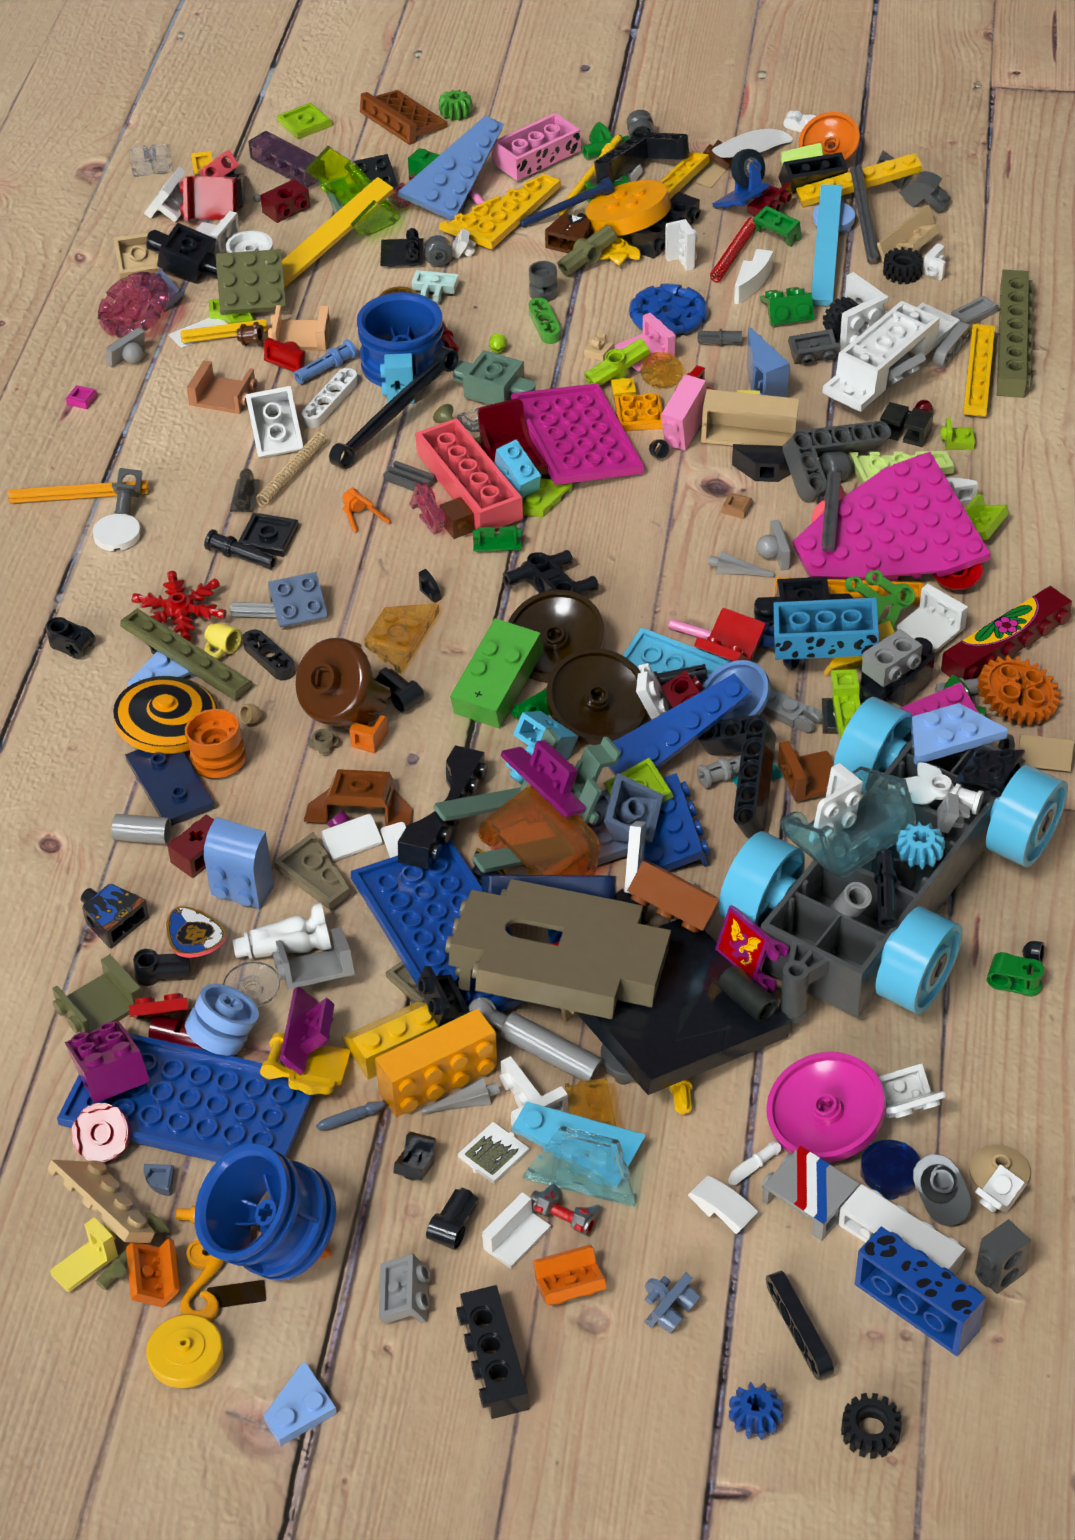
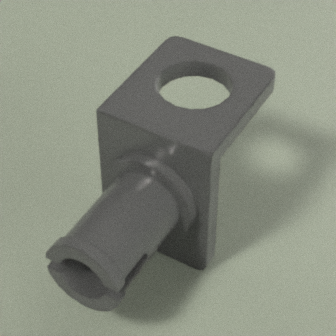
M119 469L117 483H112V488L115 494L118 495L115 514L130 515L131 498L139 497L143 475L141 470ZM126 475H133L136 478L135 485L123 484V478Z

